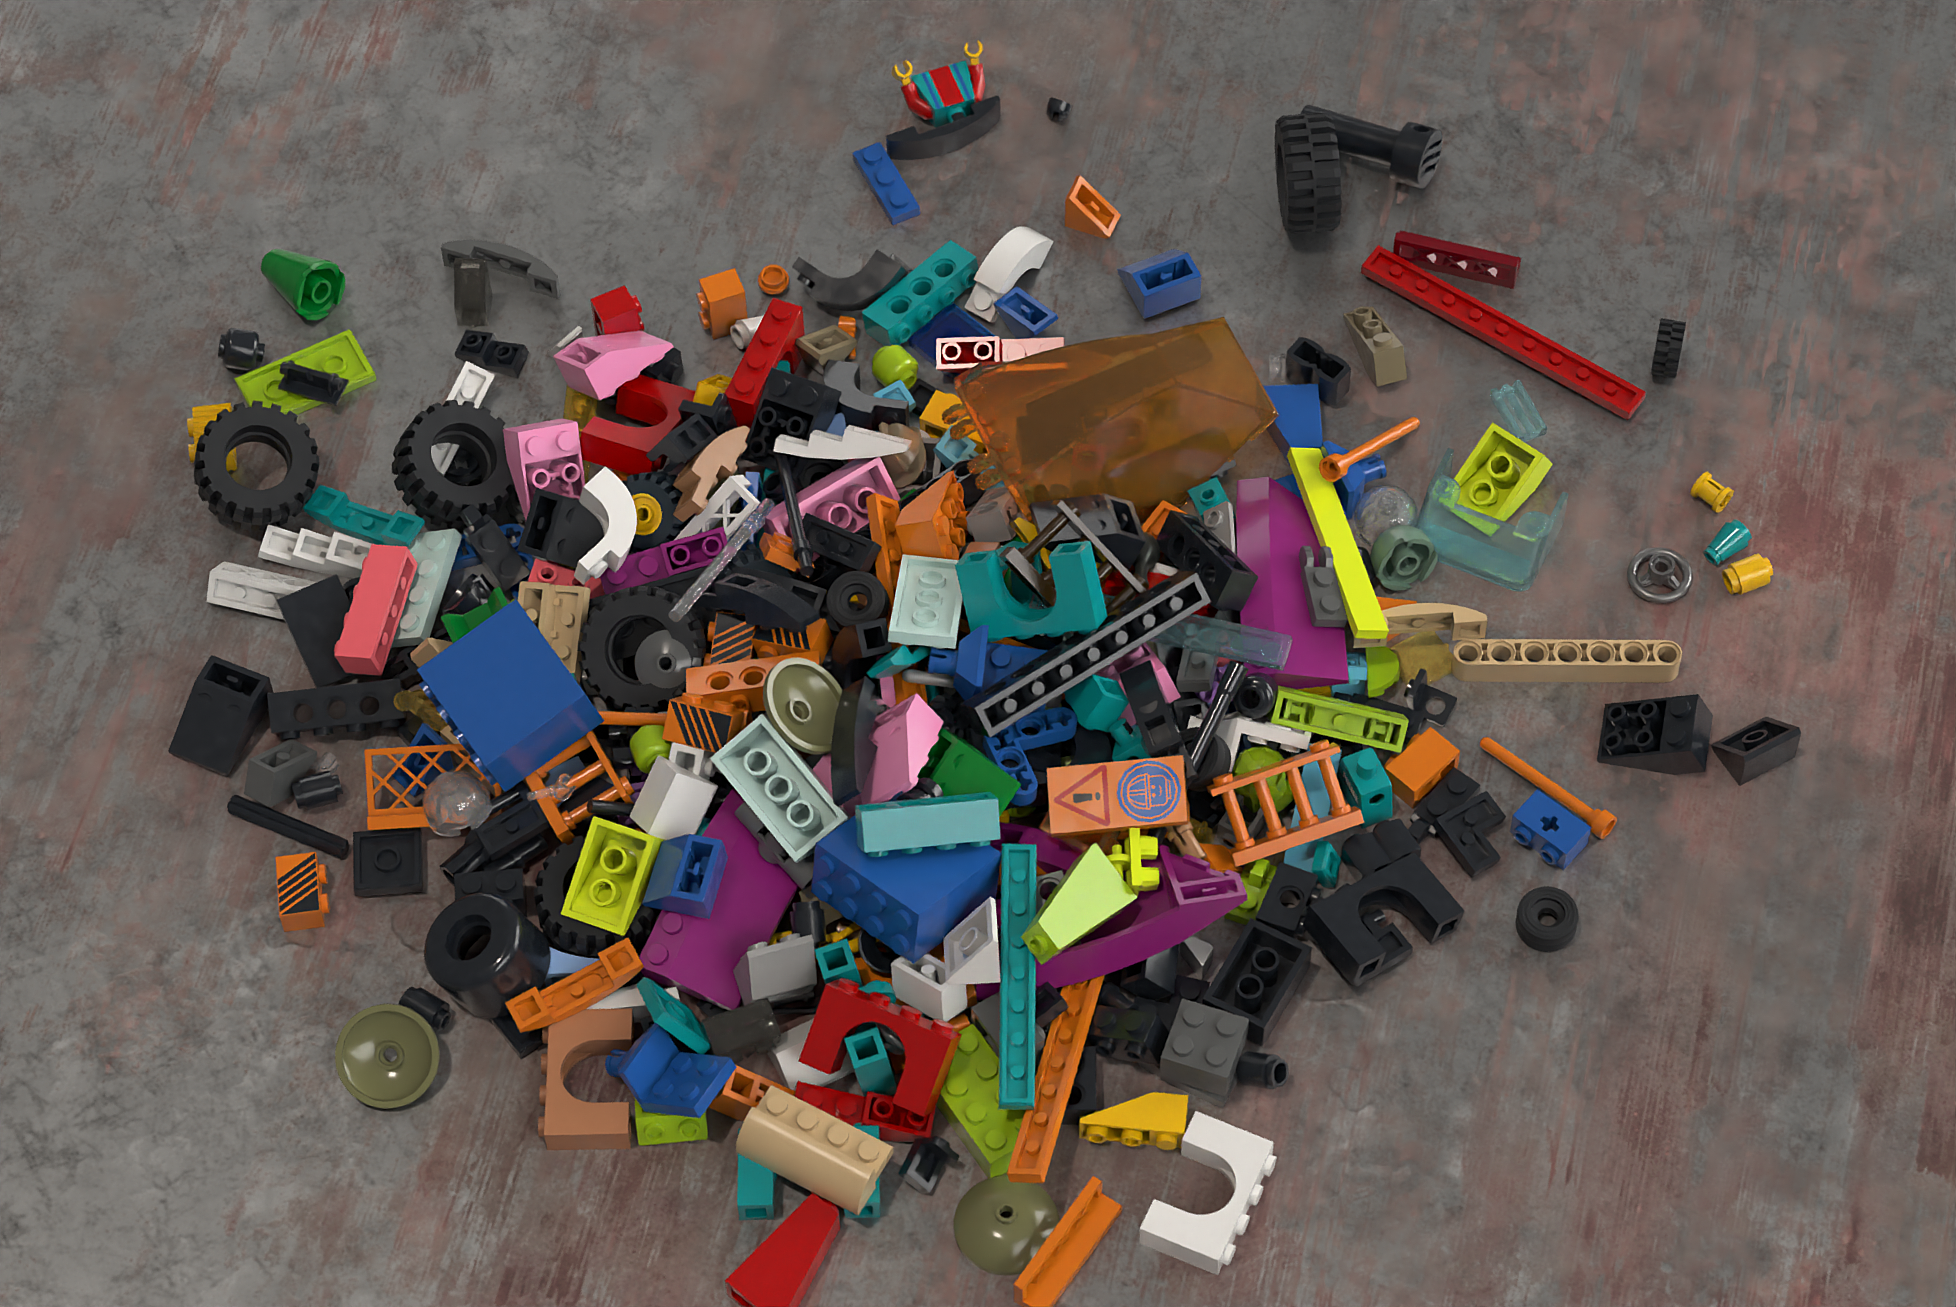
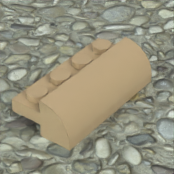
M520 581L519 604L568 671L576 674V681L580 686L581 669L579 661H582L581 651H577L578 641H582L583 633L580 630L583 622H587L591 589L580 586Z
M771 1085L756 1108L752 1106L747 1114L737 1138L736 1153L859 1215L875 1190L876 1180L891 1158L893 1147Z

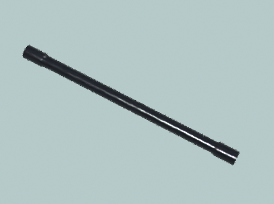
M1229 662L1217 686V692L1188 749L1196 772L1231 700L1236 696L1248 671L1245 666L1237 662ZM1192 781L1186 783V792ZM1165 827L1150 828L1146 836L1156 837L1158 843L1161 844L1167 829Z

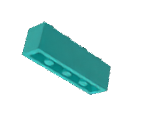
M991 792L855 805L857 846L871 857L886 856L889 854L888 850L902 849L903 853H918L923 851L922 847L936 846L938 850H950L956 848L957 843L969 842L970 846L990 845V840L1000 839L998 798Z

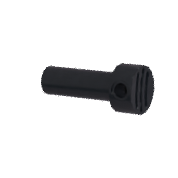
M1307 104L1300 114L1325 112L1332 117L1338 152L1389 166L1392 181L1419 189H1424L1430 183L1442 150L1443 140L1439 129L1411 121L1407 122L1401 131L1310 104Z

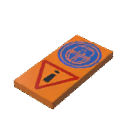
M1183 755L1047 768L1050 832L1052 837L1129 830V828L1144 829L1189 824Z

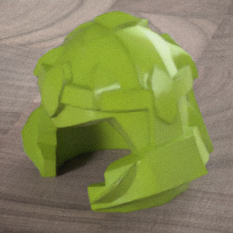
M1268 745L1252 747L1243 750L1239 754L1231 773L1235 777L1284 760V758L1278 751L1273 750ZM1285 772L1266 778L1277 813L1294 799L1288 780L1285 781ZM1253 783L1235 789L1236 794L1244 796V805L1249 810L1255 813L1260 809L1261 805Z

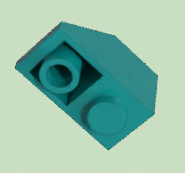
M1094 674L1063 692L1065 700L1071 705L1077 715V721L1088 730L1097 729L1109 732L1110 726L1118 720L1129 704L1128 698L1118 681Z

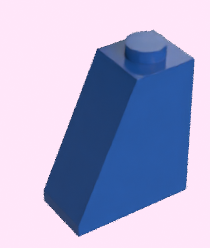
M1318 384L1254 386L1253 409L1289 466L1287 454L1290 447L1320 448L1322 450L1323 437Z

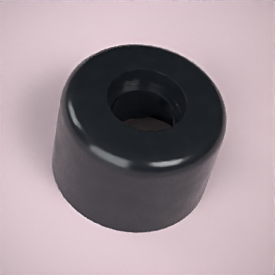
M479 892L457 899L437 916L426 937L424 961L432 979L467 1011L479 1017L496 1018L510 1014L505 1002L535 986L539 991L549 970L550 948L544 934L509 900L498 894ZM482 935L491 936L487 947L478 956L463 961L468 950Z

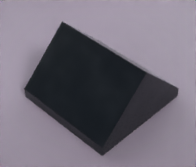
M1764 717L1711 744V747L1737 784L1741 786L1795 758L1801 731L1797 726Z

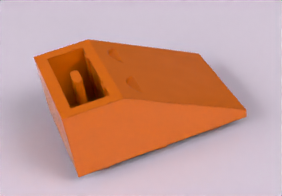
M953 471L946 473L901 510L895 523V529L905 555L959 560L960 552L966 544V538L969 533L966 517L970 511L965 509L963 487L961 483H957Z

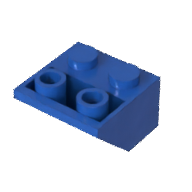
M1172 249L1118 269L1121 280L1144 319L1201 298L1202 275L1188 252Z
M686 834L662 841L643 905L710 919L728 860L723 841L694 834Z

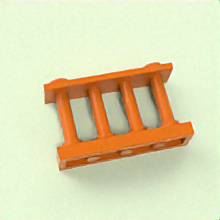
M593 730L525 778L557 837L562 843H566L567 846L573 843L572 838H575L572 830L577 828L576 824L594 813H588V802L571 812L566 810L562 813L557 805L562 802V797L607 771L614 786L594 797L593 800L614 802L622 797L625 803L634 804L630 797L635 793L632 785L626 776L621 778L618 776ZM592 745L600 760L556 786L552 784L548 787L543 780L544 777L548 776L546 772Z
M1322 740L1309 745L1310 751L1233 777L1232 773L1213 778V785L1206 786L1208 793L1212 797L1218 794L1222 796L1236 838V842H1234L1235 848L1228 850L1231 862L1236 867L1364 823L1361 810L1356 806L1350 807L1349 803H1345L1330 758L1331 755L1341 752L1339 745L1334 742L1329 744L1328 740ZM1314 761L1318 762L1333 807L1330 809V815L1319 819L1317 815L1313 814L1298 767ZM1282 772L1286 773L1301 818L1298 820V826L1287 830L1285 826L1281 825L1266 778ZM1250 783L1254 784L1269 829L1266 831L1267 837L1255 841L1253 837H1249L1234 789Z

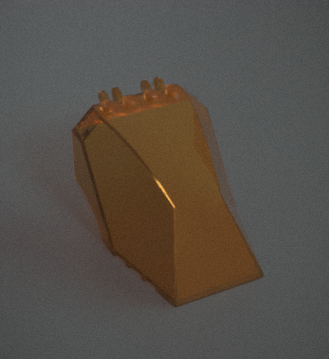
M1220 317L1152 334L1096 339L1008 361L980 362L954 378L955 390L962 404H954L949 409H946V411H943L942 420L944 424L949 425L959 421L949 429L951 438L955 440H961L977 430L988 452L977 455L967 463V469L972 474H979L986 470L975 479L977 488L984 490L1003 480L1028 522L1033 525L1034 522L1029 509L1031 503L1096 494H1108L1133 502L1139 522L1143 524L1162 500L1179 509L1188 503L1186 501L1189 497L1187 490L1209 481V477L1226 461L1230 463L1235 458L1233 455L1248 440L1253 441L1280 415L1226 319ZM993 465L996 467L995 469H988Z

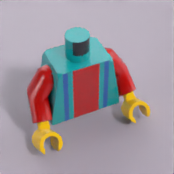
M977 41L978 53L971 54L968 51V43L966 42L963 52L970 59L969 65L964 60L911 76V81L909 75L912 73V64L907 60L903 61L906 74H901L895 64L892 67L891 73L896 80L902 83L900 88L908 109L924 120H929L933 127L936 128L970 116V105L982 100L985 89L983 64L979 63V56L983 50L981 42Z

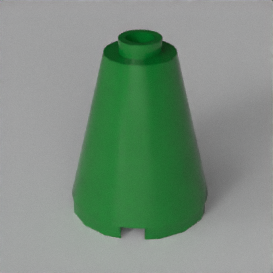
M273 249L262 259V274L294 310L307 320L316 321L330 314L327 310L333 304L336 306L339 304L345 290L344 273L332 261L282 249Z

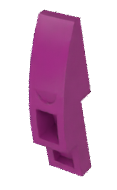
M724 527L663 543L658 547L627 555L624 563L616 572L607 567L600 576L605 595L702 567H711L732 559Z
M999 822L1000 839L990 840V846L1001 852L1002 844H1036V865L1046 874L1062 870L1063 876L1072 863L1089 848L1084 844L1063 836L1052 837L1051 833L1047 831Z

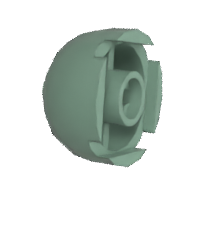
M1396 525L1388 528L1377 537L1371 549L1370 559L1374 572L1384 587L1391 590H1406L1412 588L1409 583L1417 579L1422 582L1431 574L1437 563L1438 555L1434 544L1421 529L1410 525Z

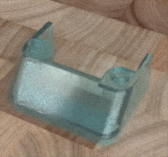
M1448 448L1428 486L1415 527L1421 529L1434 544L1438 555V562L1512 591L1521 592L1529 589L1533 585L1564 523L1569 494L1562 492L1551 516L1538 511H1530L1522 515L1517 526L1503 522L1457 504L1461 489L1458 482L1451 478L1454 450Z

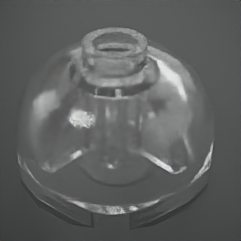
M1378 485L1363 493L1355 506L1353 526L1356 535L1364 544L1371 546V543L1373 544L1381 533L1393 526L1410 525L1417 528L1418 510L1414 499L1404 489L1396 485Z
M450 771L440 774L427 786L423 795L424 816L432 831L441 836L462 835L460 829L468 826L474 830L488 818L492 811L488 790L478 777L466 771Z

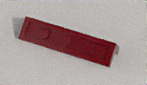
M1402 230L1396 232L1394 238L1393 253L1419 268L1514 289L1521 265V257Z

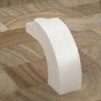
M1024 226L1017 227L1008 232L989 252L974 277L977 283L965 308L989 322H995L999 313L994 308L993 303L1010 292L1016 281L1025 271L1030 268H1041L1054 241Z
M606 466L583 486L579 502L597 517L604 531V538L578 561L574 577L583 585L591 577L595 579L600 577L607 567L616 572L624 563L636 532L637 514L632 496L623 482Z

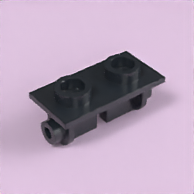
M290 360L288 363L282 362L280 366V374L284 376L278 389L336 406L349 380L339 377L336 373L331 375L297 365L294 361Z

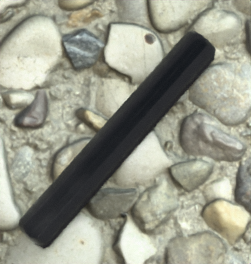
M233 795L227 804L228 812L232 815L338 858H343L350 845L345 838L239 795Z

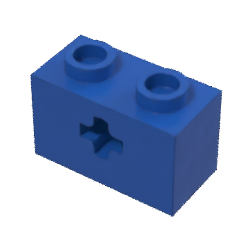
M1539 789L1513 814L1510 833L1513 834L1519 843L1530 846L1540 854L1545 862L1551 865L1555 864L1562 870L1587 846L1591 831L1589 825Z

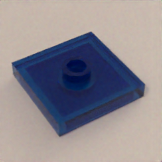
M952 303L909 338V346L936 367V338L989 337L995 335L956 304ZM943 372L953 381L961 375V373Z

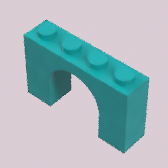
M1091 541L1059 544L1048 556L1056 587V602L1054 606L1047 609L1028 608L1011 596L1004 582L997 550L966 553L956 563L955 568L970 632H973L981 625H989L987 642H996L1004 637L1016 636V639L1022 640L1031 638L1035 634L1047 633L1049 637H1056L1068 631L1088 634L1092 630L1098 629L1106 619L1107 611Z
M847 939L814 950L825 984L845 978L859 984V988L863 987ZM864 1022L857 1028L853 1036L844 1038L864 1097L868 1091L887 1096L895 1094L897 1085L875 1022Z
M861 1123L854 1124L853 1127L880 1140L879 1125L861 1126ZM738 1154L737 1191L739 1221L775 1220V1182L778 1174ZM880 1175L876 1180L875 1190L860 1214L856 1215L844 1208L845 1218L880 1217Z

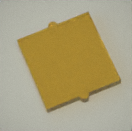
M1435 631L1419 632L1390 647L1397 655L1400 664L1399 677L1406 686L1411 679L1415 680L1420 668L1427 670V685L1452 673L1453 655L1449 651V645L1443 643Z

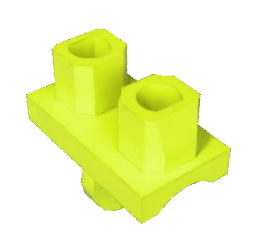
M1129 828V837L1124 839V854H1122L1121 845L1112 846V855L1106 857L1122 878L1123 871H1125L1126 883L1137 897L1140 891L1157 890L1158 868L1141 867V859H1156L1158 839L1156 837L1140 835V828Z

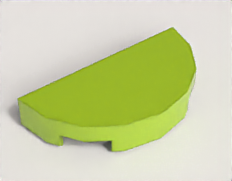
M1386 646L1365 647L1368 697L1381 696L1385 693V689L1399 681L1400 664L1397 655Z

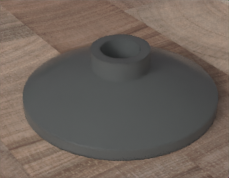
M661 630L649 635L640 644L635 656V670L642 685L652 683L660 688H673L684 681L686 682V668H691V657L686 647L679 641L672 639L668 630ZM664 657L672 660V667L669 670L661 667V660ZM694 657L692 666L701 667V658ZM678 688L673 694L677 696L684 692Z

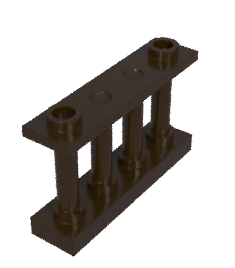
M1054 500L1050 506L1058 515L1024 548L1020 547L1017 550L1015 547H1007L998 556L1047 608H1050L1056 602L1052 570L1050 568L1046 573L1042 571L1039 574L1031 564L1034 562L1033 557L1068 524L1081 538L1078 542L1091 541L1093 552L1103 561L1097 568L1100 584L1113 572L1126 586L1106 606L1107 615L1131 601L1135 596L1137 597L1144 593L1149 587L1137 573L1132 575L1079 519L1081 516L1080 511L1069 501L1064 503L1062 500ZM1069 631L1072 635L1078 633V631Z

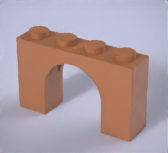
M632 1008L584 1009L566 1019L542 1027L543 1044L548 1043L547 1054H541V1073L546 1075V1085H540L539 1097L540 1106H545V1116H539L538 1135L545 1138L547 1150L631 1149L632 1115L629 1102L592 1103L581 1101L573 1097L565 1089L564 1082L571 1068L585 1058L612 1055L610 1052L614 1049L630 1050L635 1038V1021Z

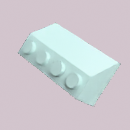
M763 714L757 717L710 758L796 863L815 853V845L819 840L851 818L842 805L838 807L833 803V794L796 749L778 734L769 718Z

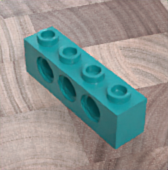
M949 240L861 312L866 334L884 346L900 345L906 342L914 332L924 324L929 323L937 313L952 304L955 298L977 282L974 280L979 270L977 257L952 240Z

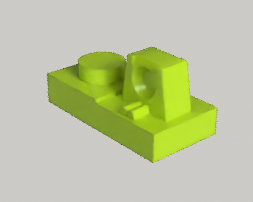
M1263 858L1246 863L1240 877L1247 892V901L1226 913L1224 918L1243 925H1247L1250 918L1255 920L1277 867L1270 865L1269 860Z

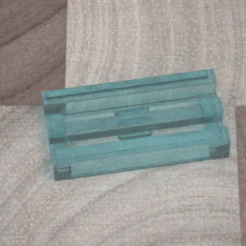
M1520 379L1514 381L1512 386H1509V384L1502 385L1501 390H1498L1497 387L1491 389L1490 397L1512 435L1525 442L1546 434L1547 426ZM1514 394L1517 395L1519 401L1521 402L1523 408L1525 409L1527 415L1529 416L1531 422L1533 423V425H1534V427H1535V430H1534L1532 424L1530 423L1528 417L1526 416L1524 410L1522 409L1521 405L1519 404V402H1518V400H1517V398L1515 397ZM1504 397H1507L1515 415L1527 433L1523 434L1503 400Z

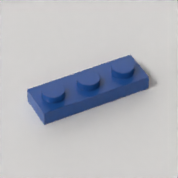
M881 142L852 152L854 163L892 226L920 215V206Z

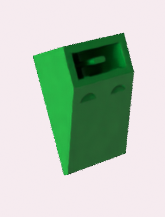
M941 727L937 734L939 739L931 747L927 755L929 760L920 769L917 775L918 780L924 777L932 779L940 786L944 796L991 792L998 798L1000 817L1021 786V783L967 741Z

